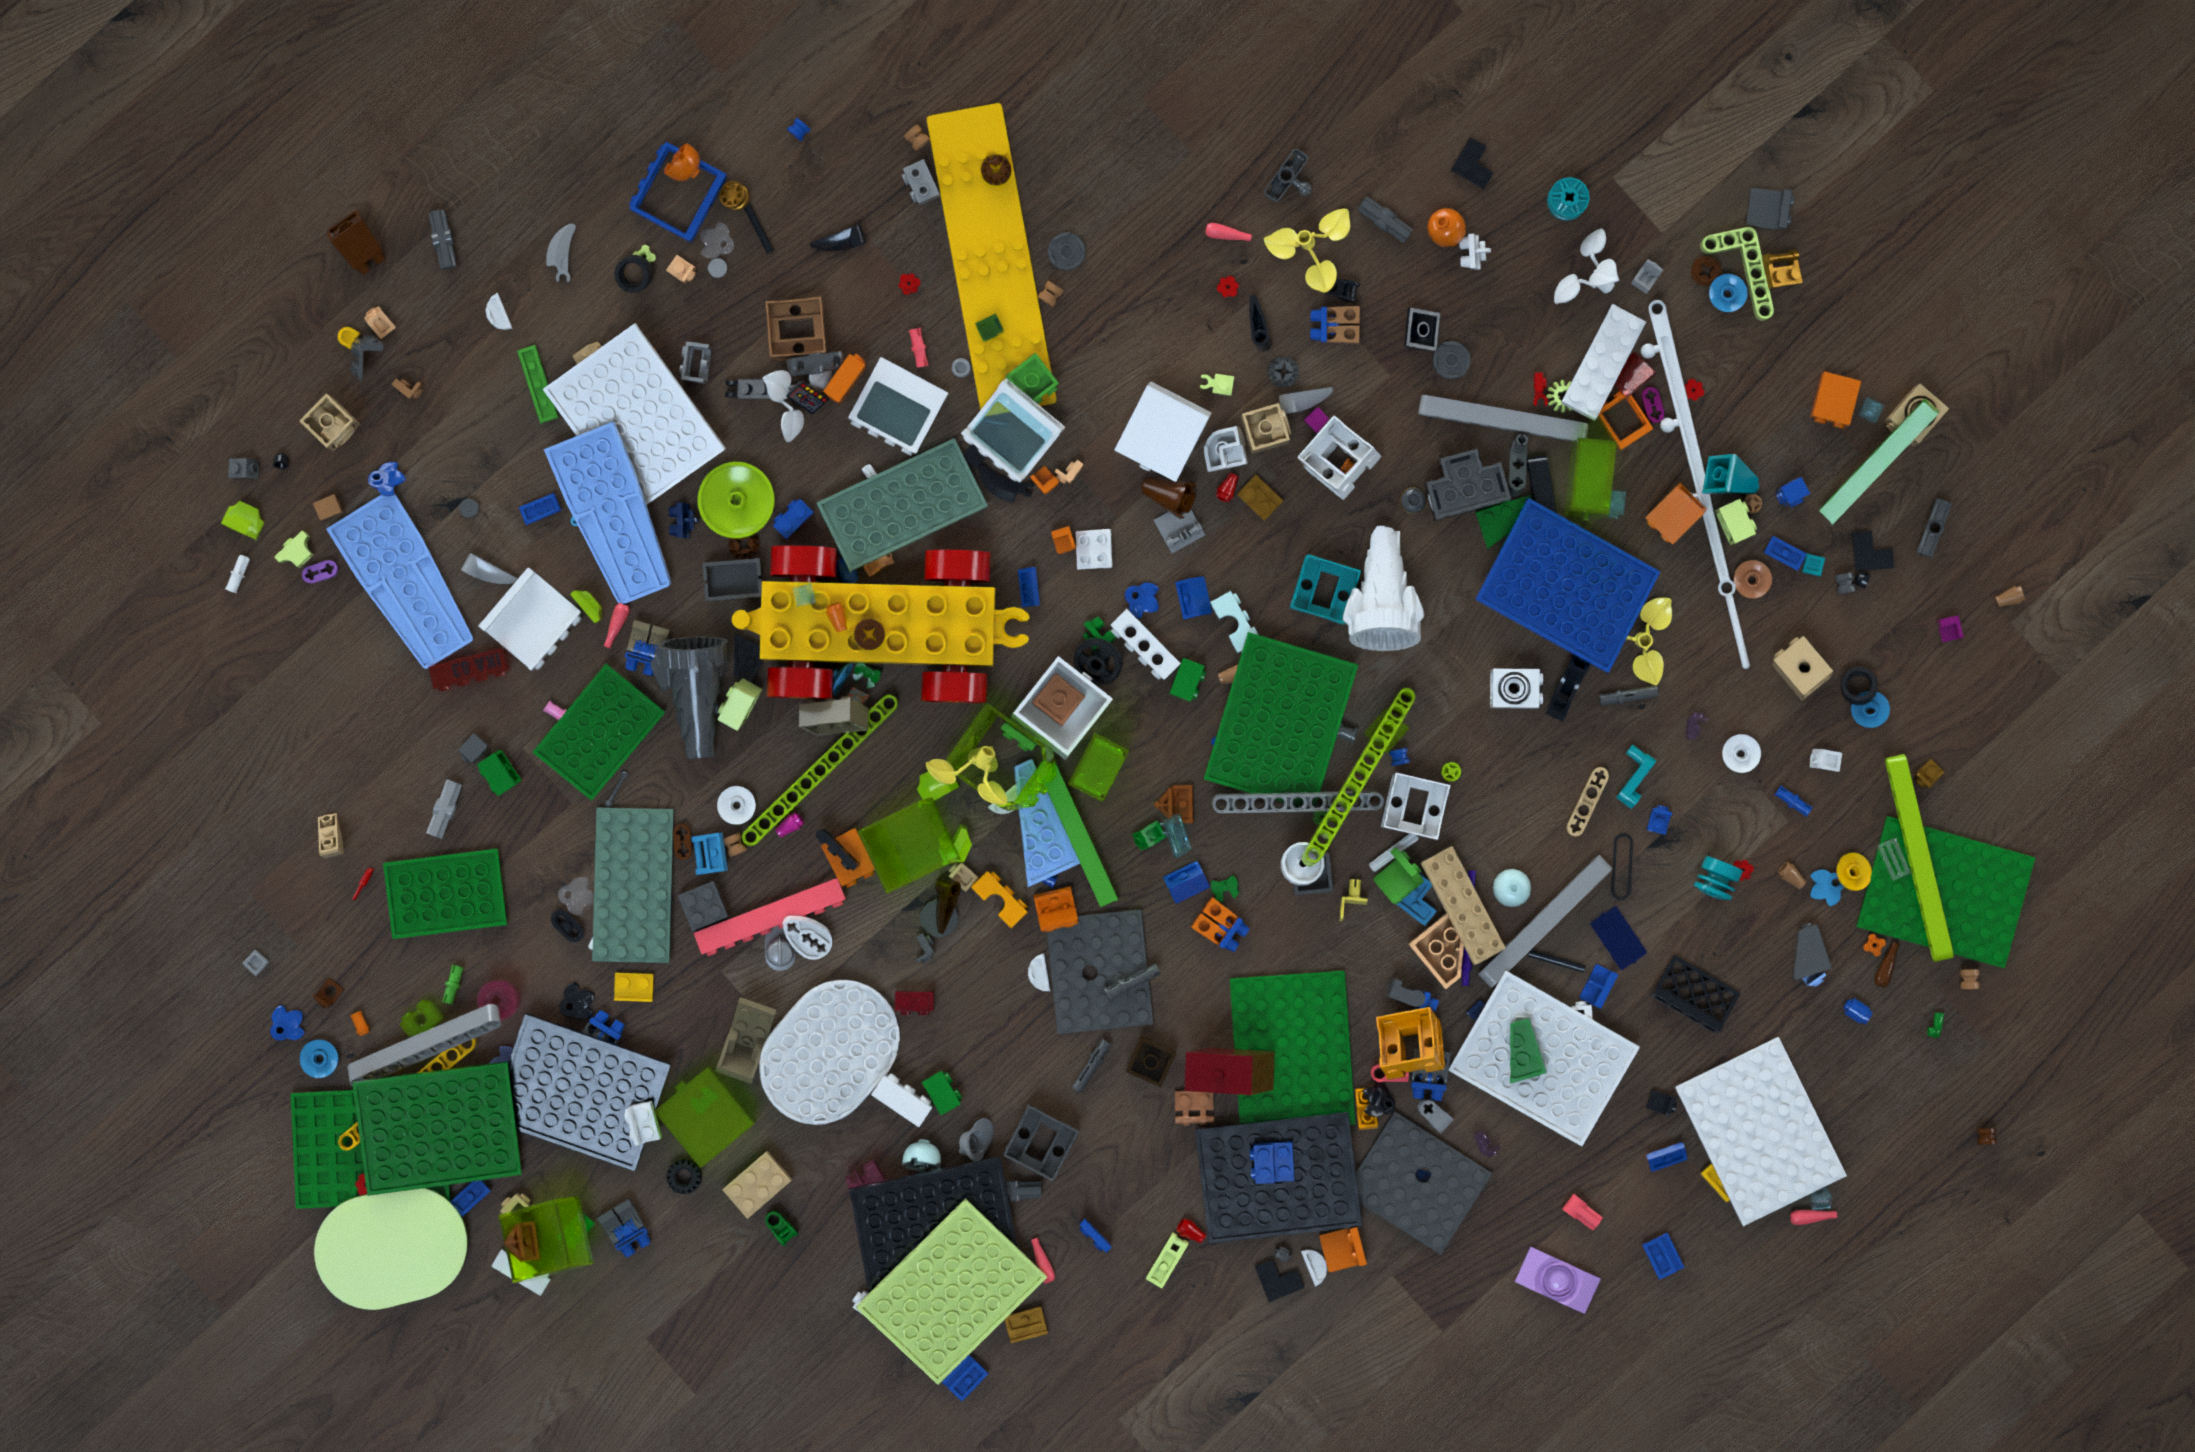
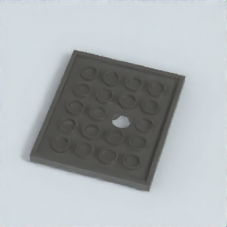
M1141 909L1077 916L1078 923L1074 926L1057 928L1054 931L1047 932L1058 1034L1153 1024L1149 981L1129 990L1127 995L1123 994L1113 999L1112 1003H1110L1103 990V987H1109L1117 983L1118 979L1124 980L1147 968ZM1087 965H1092L1097 969V977L1093 980H1086L1082 975V971Z
M1395 1111L1356 1171L1360 1204L1439 1254H1442L1492 1175L1490 1171ZM1425 1167L1430 1171L1428 1181L1419 1182L1416 1179L1415 1174L1419 1168Z

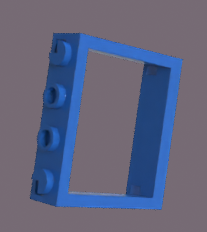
M665 142L657 150L656 155L658 157L655 162L652 161L650 163L646 179L642 178L638 185L640 190L637 195L632 196L629 209L692 244L728 176L700 160L698 167L716 176L687 232L680 231L640 209L669 152L675 154L679 150L674 145Z

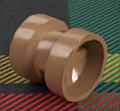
M918 124L903 136L912 143V148L915 151L920 150L930 141V138L921 132L922 129Z
M1047 281L1044 291L1040 292L1037 297L1049 306L1054 307L1057 297L1061 296L1063 290L1052 282Z
M740 832L724 839V845L728 847L729 857L747 850L746 846L742 844Z
M1980 969L1960 970V976L1964 979L1960 983L1961 989H1980V983L1976 981L1980 975Z

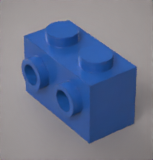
M1802 477L1777 489L1775 496L1780 505L1783 504L1784 507L1790 505L1792 508L1804 502L1803 497L1809 495L1810 492Z
M794 499L787 506L789 510L784 515L780 513L773 520L775 522L773 527L787 540L815 514L801 499L798 501Z

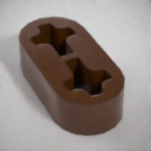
M678 824L673 830L674 852L678 859L687 860L691 857L693 851L691 830L686 824ZM680 827L687 830V834H684V841H681V836L677 835ZM681 843H684L685 849L689 850L685 857L678 853V850L682 849Z

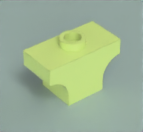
M301 531L294 539L289 538L283 544L284 548L275 558L279 563L283 564L286 561H291L298 568H301L314 555L307 545L310 536L305 531Z

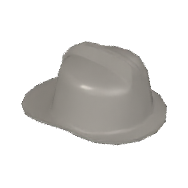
M778 926L771 928L772 932L765 935V959L769 967L777 971H783L793 965L796 950L787 940L784 929H779Z
M987 1118L977 1120L971 1130L961 1135L959 1141V1153L961 1155L968 1156L973 1162L980 1161L983 1158L994 1134L993 1125Z

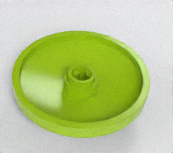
M729 462L714 468L707 474L699 488L698 508L702 519L711 530L726 538L742 539L758 533L769 522L774 511L775 495L770 481L758 468L744 462Z

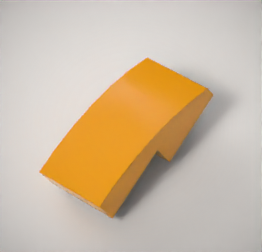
M1366 1088L1355 1089L1359 1130L1377 1129V1117L1369 1116L1364 1112L1365 1108L1370 1104L1363 1094V1090Z

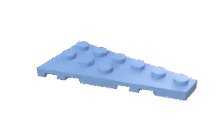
M1032 759L1014 767L1027 888L1080 864Z

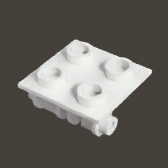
M1111 529L1076 531L1077 570L1112 567Z

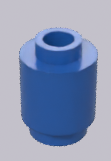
M843 558L836 562V576L841 583L853 584L860 579L856 570L849 572Z
M1856 998L1848 999L1843 1006L1844 1014L1859 1024L1863 1023L1865 1025L1873 1013L1870 1007Z

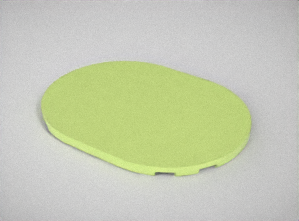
M422 1188L371 1196L365 1194L341 1203L325 1218L316 1236L314 1248L315 1263L321 1280L338 1299L361 1309H384L433 1296L451 1284L464 1264L468 1248V1237L464 1221L456 1207L443 1195L434 1190Z

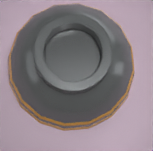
M1416 487L1405 489L1399 498L1402 510L1410 515L1421 513L1427 504L1425 493Z

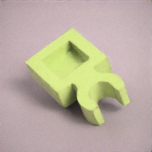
M1215 374V379H1211L1208 375H1201V378L1208 380L1207 385H1200L1201 389L1206 390L1211 387L1214 394L1232 395L1234 376Z

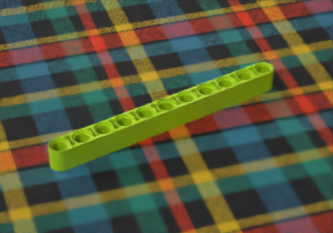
M1404 688L1393 699L1304 850L1302 862L1306 866L1313 867L1322 859L1415 700L1413 690ZM1401 695L1406 696L1408 698V702H1404L1401 699ZM1392 711L1398 712L1399 718L1394 717ZM1383 726L1388 727L1390 733H1385L1383 731ZM1373 742H1378L1381 749L1375 748ZM1364 758H1369L1372 765L1366 764ZM1355 773L1360 774L1363 780H1357ZM1346 789H1350L1353 792V796H1348ZM1336 805H1341L1344 808V812H1339ZM1327 821H1332L1335 828H1330L1327 825ZM1318 836L1325 839V844H1321L1318 841ZM1308 853H1314L1316 860L1310 859Z
M886 695L879 700L868 712L867 733L864 736H859L857 732L845 733L744 831L742 835L743 842L749 846L758 844L898 708V700L892 695ZM888 698L893 699L895 702L892 709H886L884 706V701ZM873 712H879L881 719L878 722H872L870 715ZM846 738H850L853 741V746L850 749L843 747V741ZM834 751L839 754V760L835 763L829 760L830 753ZM818 765H823L826 769L825 774L822 776H818L815 773V768ZM805 778H809L812 782L809 789H804L801 785L802 780ZM790 792H796L798 795V799L794 803L788 800ZM777 805H781L784 808V813L781 816H777L774 813V808ZM764 818L770 821L768 829H762L760 826V821ZM749 832L756 834V840L753 843L748 842L746 839V835Z
M1905 754L1885 758V764L1931 956L1934 962L1951 959L1954 957L1907 758Z

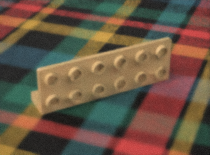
M1452 846L1423 861L1421 865L1472 963L1477 965L1506 949Z

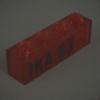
M502 647L429 666L428 670L433 689H439V692L450 690L452 685L457 684L458 687L469 685L468 681L475 679L476 682L488 680L487 676L495 675V678L505 676L506 671H510L505 648Z

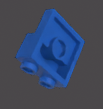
M1292 1141L1254 1143L1253 1148L1250 1149V1160H1254L1255 1168H1251V1179H1255V1184L1295 1180Z

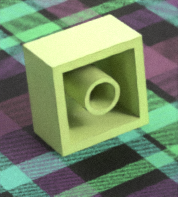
M1741 499L1715 510L1730 546L1755 535V530H1757L1753 519L1750 520L1747 515L1749 510L1746 503L1741 502Z
M744 678L739 683L735 682L726 695L728 698L721 704L718 710L720 715L717 720L738 731L749 717L763 689Z

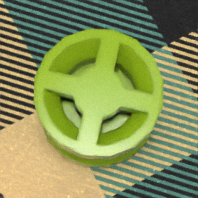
M1454 762L1446 763L1441 769L1442 777L1447 781L1457 780L1461 775L1460 766Z

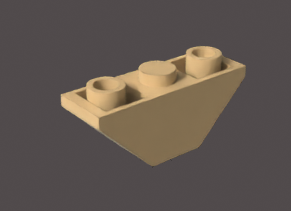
M337 813L318 817L320 856L329 858L344 854L343 839Z

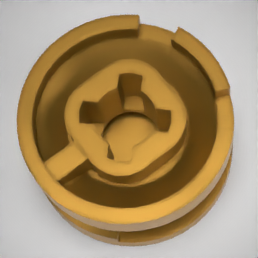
M729 181L721 187L719 199L729 209L740 211L749 203L750 194L748 189L740 183Z

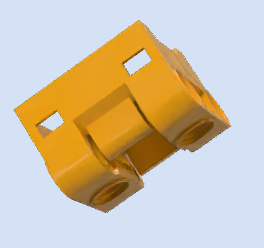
M1430 1007L1376 1017L1380 1044V1068L1388 1080L1405 1077L1407 1072L1425 1069L1428 1073L1445 1069L1441 1023ZM1418 1034L1420 1058L1406 1060L1403 1036Z

